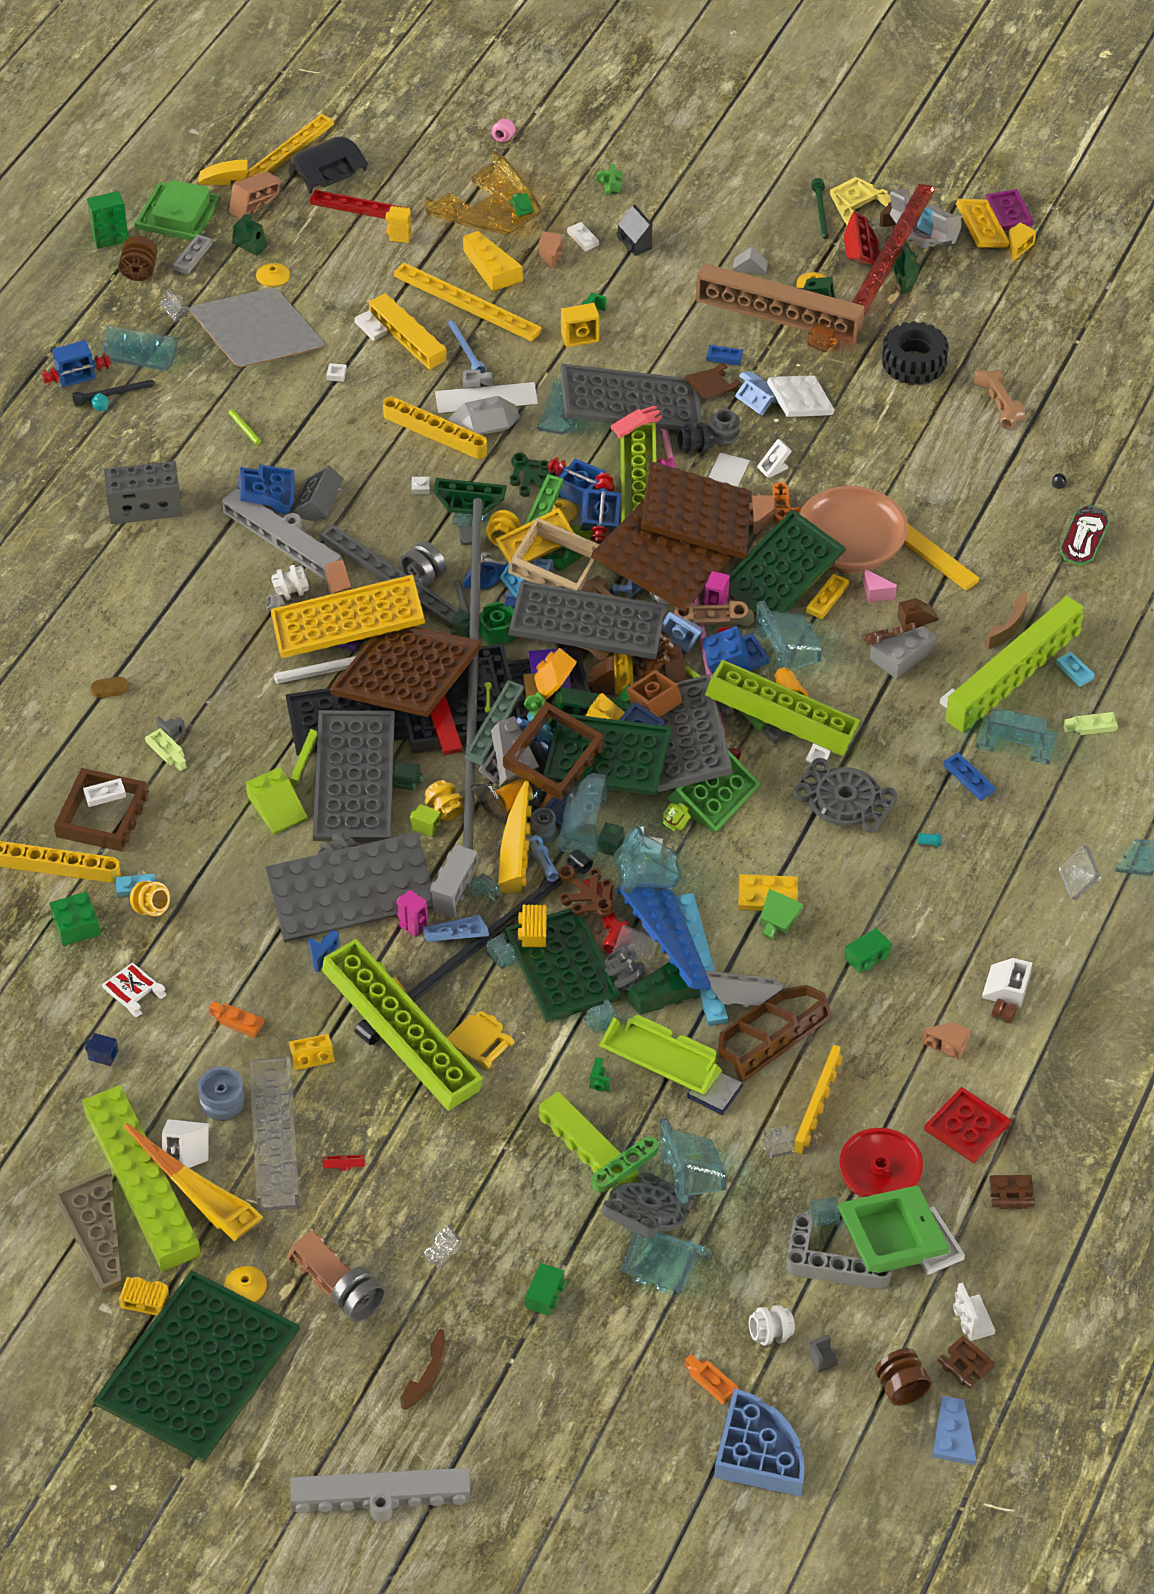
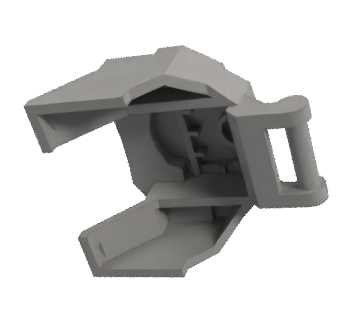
M909 189L891 191L892 210L890 215L894 219L897 228L905 234L904 239L918 242V246L922 248H927L928 246L935 247L936 244H954L956 242L963 222L962 215H952L940 209V206L936 204L927 205L926 209L933 210L932 220L934 229L932 234L929 235L917 228L919 210L909 200Z

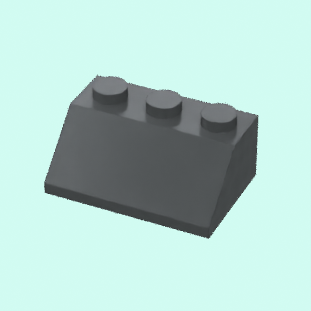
M330 465L308 476L289 514L295 513L301 519L314 522L321 518L324 519L330 512V506L336 500V494L342 488L341 484L344 478Z

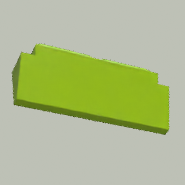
M640 1015L634 1016L633 1019L629 1018L626 1025L613 1017L599 1044V1047L703 1096L722 1072L720 1067L716 1065L718 1059L716 1058L717 1052L714 1049L683 1035L674 1039L672 1038L673 1032L670 1029Z

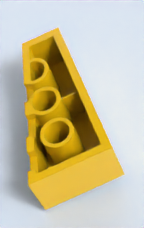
M479 231L463 236L465 254L492 292L523 281V266Z

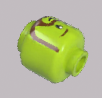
M681 802L678 805L671 803L662 814V819L664 820L662 823L674 832L676 829L682 830L691 818L687 812L689 808Z

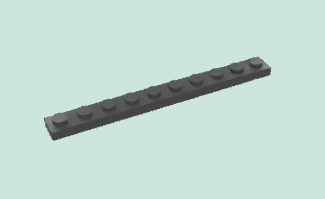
M333 524L320 534L321 540L383 582L408 576ZM414 580L421 607L450 628L464 618L463 612Z

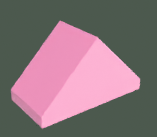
M867 569L864 571L863 585L868 603L894 600L896 598V584Z

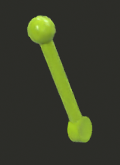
M486 682L484 684L486 689L485 712L489 713L491 710L490 689L492 684Z

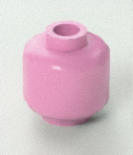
M508 119L499 120L492 128V135L499 142H507L515 134V126Z

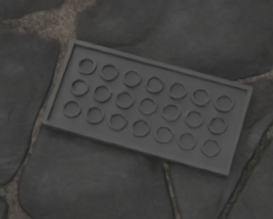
M561 364L560 372L565 418L616 423L638 409L643 410L656 406L657 408L654 411L660 410L661 412L657 416L662 415V418L658 422H649L656 423V428L679 430L686 423H692L695 428L698 423H702L698 392L685 378Z
M521 581L509 628V635L656 660L666 605Z
M709 674L677 682L682 703L660 717L665 721V726L672 727V734L658 792L733 774L717 703L705 695L711 680Z
M319 710L313 841H333L331 836L335 833L340 835L342 832L347 833L354 841H380L391 838L395 711Z
M418 832L265 866L284 942L398 916L397 900L402 894L410 890L427 900V909L433 908L432 893L430 892L432 883Z

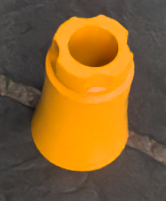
M782 667L777 670L776 674H774L777 684L808 697L807 691L801 686L790 668Z
M519 778L499 789L491 791L489 802L492 808L501 815L507 814L512 809L515 799L526 780Z

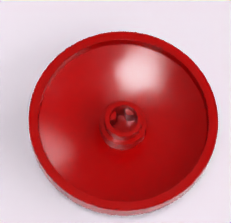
M870 1128L856 1133L845 1143L840 1154L839 1170L846 1186L856 1195L863 1198L917 1186L922 1177L923 1158L917 1145L905 1134L889 1128Z

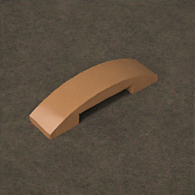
M1023 591L1015 600L1013 615L1002 627L996 624L987 634L985 648L990 649L1002 644L1018 630L1025 616L1027 604L1026 591Z

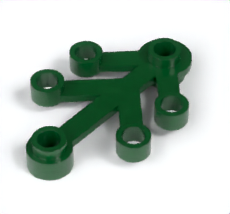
M521 452L514 454L511 459L514 470L510 476V485L518 486L520 484L519 475L521 469L525 472L523 484L519 488V494L522 497L530 495L529 486L531 479L541 489L544 481L540 477L546 478L547 474L556 476V472L553 474L549 473V462L546 460H530L526 454ZM530 466L539 467V470L532 469Z

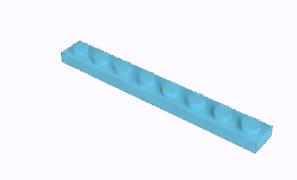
M694 893L675 896L705 970L715 972ZM711 987L709 990L700 989V998L708 1026L728 1023L725 1006L715 995Z

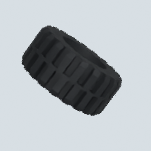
M911 321V323L904 322L900 326L896 325L884 337L882 365L889 375L891 374L893 379H898L902 383L907 382L909 385H914V383L922 385L924 382L930 383L940 377L946 369L949 343L946 336L942 334V331L935 329V326L931 324L927 325L925 322L916 323V321ZM909 351H917V352H921V353H923V354H921V355H913V354H909V353H907V352H909Z

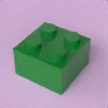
M87 891L49 903L52 919L63 946L101 935L99 921Z

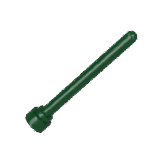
M815 178L812 180L811 186L812 190L816 193L822 238L827 239L829 235L822 193L825 184L823 179Z

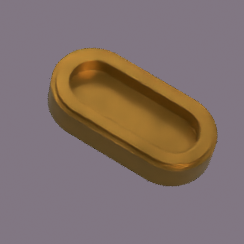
M123 677L100 679L91 684V693L97 698L122 695L128 691V681Z

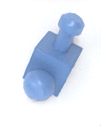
M629 579L628 585H618V583L612 585L613 594L628 592L629 599H633V596L639 591L646 590Z

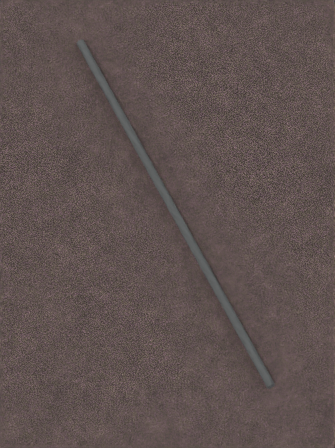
M476 498L473 501L469 638L479 640L482 499ZM478 653L469 663L466 752L476 736ZM466 759L463 847L473 850L475 763Z

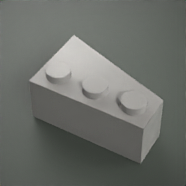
M922 626L885 639L881 643L871 645L870 660L895 679H898L935 651L936 635Z
M515 716L499 721L491 730L494 753H496L497 758L496 767L500 779L499 787L521 778L503 767V757L522 733ZM528 746L518 761L536 771L539 765Z
M457 844L453 851H449L446 864L441 866L437 880L433 881L430 887L434 912L456 918L457 912L455 908L458 901H463L465 896L461 894L466 884L470 885L479 863L477 851Z

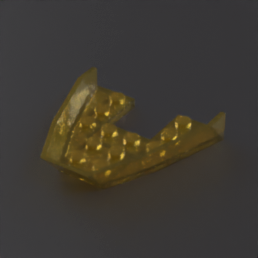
M495 151L492 152V163L472 176L473 183L491 193L490 196L471 207L450 193H447L436 202L429 197L425 198L426 214L471 228L505 235L516 231L543 212L527 183L510 162ZM517 193H527L534 212L517 218L513 205L510 206L509 203L512 196Z

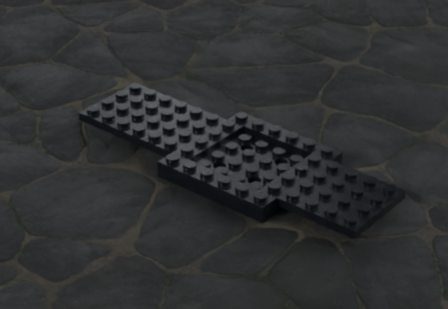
M503 643L482 646L478 652L477 705L481 704L484 707L477 708L476 734L489 714L485 712L486 689L484 684L486 682L492 684L490 689V707L492 708L508 680L524 686V674H531L529 659L507 662ZM580 651L567 653L577 661L569 673L571 689L590 692ZM469 665L445 694L461 745H466ZM330 688L285 694L296 755H300L310 729L317 731L318 738L319 710L395 711L394 741L409 739L412 753L442 748L431 714L426 717L331 695ZM525 690L510 717L515 716L516 719L521 717L528 720L526 715L529 712H527L524 705L526 700ZM555 695L550 696L546 701L551 704ZM317 742L312 753H317Z

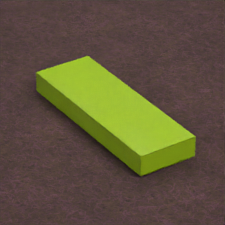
M310 729L290 777V783L293 787H298L317 742V731Z

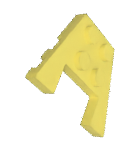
M855 177L831 189L830 196L844 222L848 225L850 217L854 212L853 210L875 199L887 207L891 202V197L887 194V191L873 188V184Z

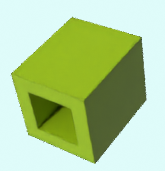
M420 804L410 815L412 830L433 837L441 825V812Z

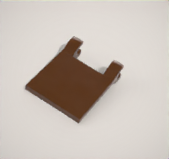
M724 363L717 365L715 368L685 376V379L703 399L732 391L737 393L740 389L739 386L743 384L738 379L730 384L724 380L722 376L726 375L724 369H727Z

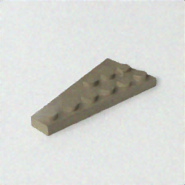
M111 1168L53 1192V1197L102 1293L122 1285Z

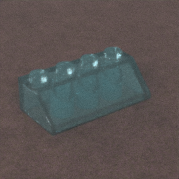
M107 326L103 353L109 355L110 361L168 371L176 355L178 337Z
M560 377L552 384L537 429L539 431L564 435L569 431L572 432L577 427L578 419L565 418Z

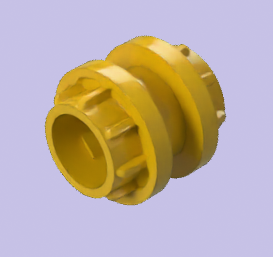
M507 510L494 512L486 528V536L491 543L497 545L495 542L496 538L519 528L520 521L518 517Z
M445 780L437 781L429 786L425 792L426 805L434 808L436 811H440V818L443 821H450L456 818L463 811L464 807L463 797L459 793H455L456 787L451 782L447 783Z
M141 881L133 887L130 903L134 911L140 915L159 916L167 910L170 904V893L167 887L160 882Z

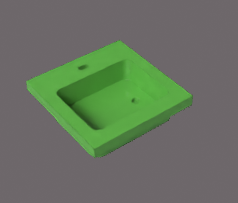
M176 180L168 183L159 182L136 220L135 229L192 241L197 234L201 235L221 200V195L211 193L208 187Z
M918 1185L839 1203L838 1209L868 1272L881 1273L922 1263L924 1259L949 1253V1247Z

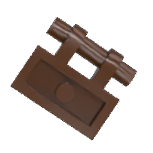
M990 1175L991 1197H999V1199H992V1207H1000V1209L1019 1207V1209H1026V1207L1035 1206L1034 1198H1026L1033 1197L1032 1175ZM1007 1197H1018V1199H1007Z
M964 1335L948 1348V1353L951 1355L949 1359L941 1355L937 1360L943 1365L942 1368L946 1372H951L961 1385H965L969 1389L975 1385V1382L970 1378L972 1375L980 1380L995 1366V1362ZM958 1362L966 1368L964 1371L956 1366Z

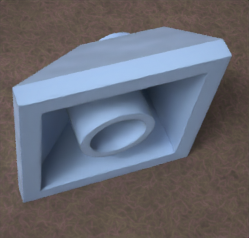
M671 612L667 614L662 625V631L670 636L675 646L680 645L681 650L686 653L690 652L703 631L697 624Z

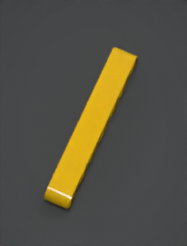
M387 397L383 400V414L387 420L471 457L482 459L487 456L486 437L395 397Z
M0 841V867L114 883L116 882V877H121L119 861L114 857Z

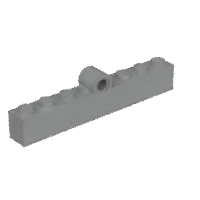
M239 489L234 490L222 500L223 513L325 580H327L325 564L341 560V556L337 552L332 551L325 544L318 542L311 535L302 531L301 518L298 514L290 513L282 518L262 504L240 501Z
M469 1468L290 1477L292 1512L307 1513L309 1511L329 1512L340 1509L351 1511L364 1508L370 1510L373 1520L386 1522L391 1518L393 1508L398 1506H440L450 1503L462 1505L471 1502Z

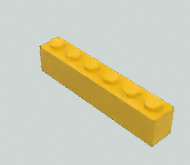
M384 293L369 301V311L387 328L392 336L429 370L446 362V347L440 344L433 335H430L422 325L418 324L414 317L406 313L404 308L400 307L393 298Z

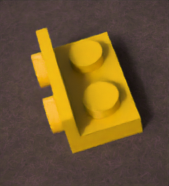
M329 1034L289 1041L295 1070L335 1062Z

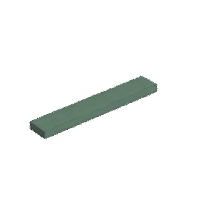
M509 680L506 682L468 748L464 759L483 765L493 747L491 730L499 721L510 717L525 690V686Z

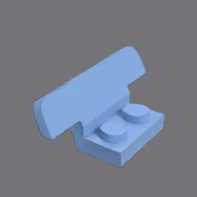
M750 371L741 373L740 377L745 382L735 397L760 415L764 414L771 402L779 404L766 381Z

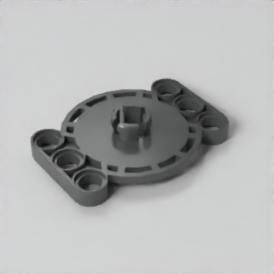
M816 758L794 787V798L798 802L809 801L813 811L828 823L839 826L862 824L863 830L871 833L879 829L896 804L897 792L890 787L880 789L876 780L862 770L850 767L830 769L829 762L825 758ZM823 765L825 769L819 770L815 766ZM812 777L815 778L816 781L808 782L806 779ZM800 790H804L807 792V794L799 795L797 792ZM889 794L892 795L894 798L888 800L885 799L883 796ZM877 807H881L885 811L876 812L874 809ZM872 820V821H874L876 824H875V825H868V824H866V821Z
M644 1172L641 1173L638 1183H625L615 1186L610 1191L608 1200L604 1201L601 1214L642 1236L654 1238L658 1231H671L682 1227L687 1216L685 1209L692 1208L695 1197L690 1192L654 1174Z

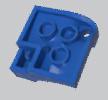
M259 464L258 470L240 467L238 475L240 501L269 505L274 508V512L282 514L291 512L295 490L294 470Z

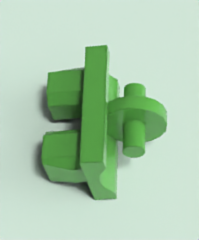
M610 163V170L608 172L602 170L596 174L597 182L605 184L606 195H610L611 191L620 193L622 189V182L620 181L623 172L616 170L615 164Z
M538 691L536 695L528 696L524 705L534 718L547 701L542 693ZM550 717L546 723L549 724L553 719Z

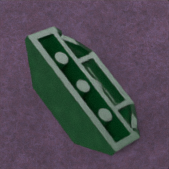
M901 234L886 237L885 252L901 293L905 294L917 281L920 265L916 263L915 252H912L910 245Z
M436 478L433 493L448 512L472 515L473 501L476 498L482 499V516H484L504 501L507 485Z

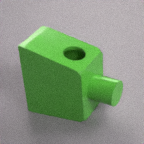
M769 888L760 917V923L766 926L762 935L772 940L776 932L786 934L801 914L803 904Z

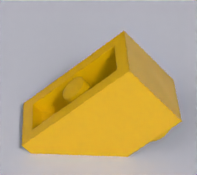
M1021 222L1009 231V249L1012 260L1017 259L1035 243L1036 231Z

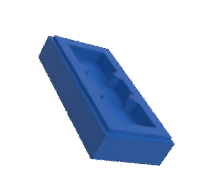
M709 345L706 361L740 365L743 349Z

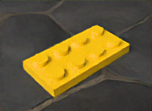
M957 200L956 205L977 247L1008 248L1010 242L988 200Z
M559 508L539 517V519L574 533ZM535 520L495 539L497 546L508 563H510V560ZM537 535L522 560L530 563L563 546Z

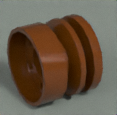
M132 236L124 241L118 265L119 271L124 277L133 281H144L152 276L158 253L155 243L143 236Z
M904 1348L891 1352L883 1357L875 1367L876 1376L885 1387V1393L890 1402L895 1406L908 1405L919 1400L932 1387V1381L913 1349Z

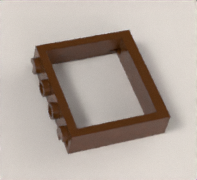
M545 702L503 757V767L561 801L565 795L571 793L573 784L576 781H580L585 768H589L592 765L596 753L602 751V747L605 744L604 735ZM550 717L592 741L560 785L518 761Z
M81 768L54 824L56 837L122 852L126 842H129L131 830H134L136 827L137 817L142 814L144 802L148 801L149 790H147V783L145 781ZM121 778L125 792L134 794L116 834L71 824L85 795L83 788L88 787L89 784L97 785Z

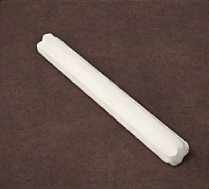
M356 656L278 672L274 674V680L276 684L346 670Z

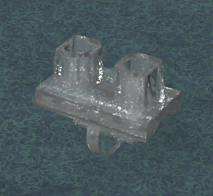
M167 290L166 300H161L159 310L162 313L170 314L174 322H179L180 317L188 316L189 307L182 305L183 298L181 295H174L172 290Z
M446 1225L443 1231L438 1232L435 1236V1242L432 1246L426 1248L424 1256L428 1261L433 1262L437 1268H442L452 1254H457L459 1251L458 1245L462 1239L454 1233L451 1225Z

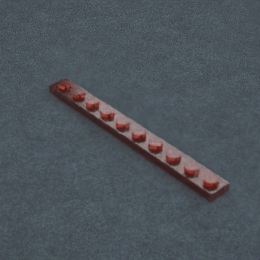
M918 184L852 303L865 306L864 316L935 191L932 185Z

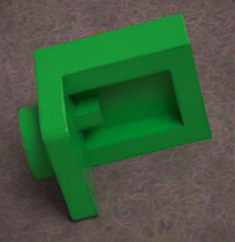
M517 193L512 196L509 203L510 206L513 205L517 218L534 212L527 193Z
M593 292L582 302V305L595 303L596 309L602 311L607 309V297Z

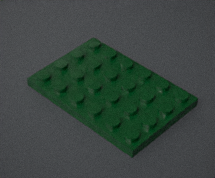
M792 509L729 574V596L736 601L744 602L748 609L753 611L754 615L772 628L846 549Z
M568 714L603 734L605 743L602 751L594 756L592 765L589 768L586 767L583 771L584 773L580 781H576L573 785L657 795L672 734V727ZM557 721L543 776L554 782L561 783L592 741Z
M572 908L547 915L546 947H522V940H518V928H522V924L504 928L505 935L546 1023L621 1000V994L614 984L615 981L612 975L609 976L605 972V960L584 916L576 917L573 914Z

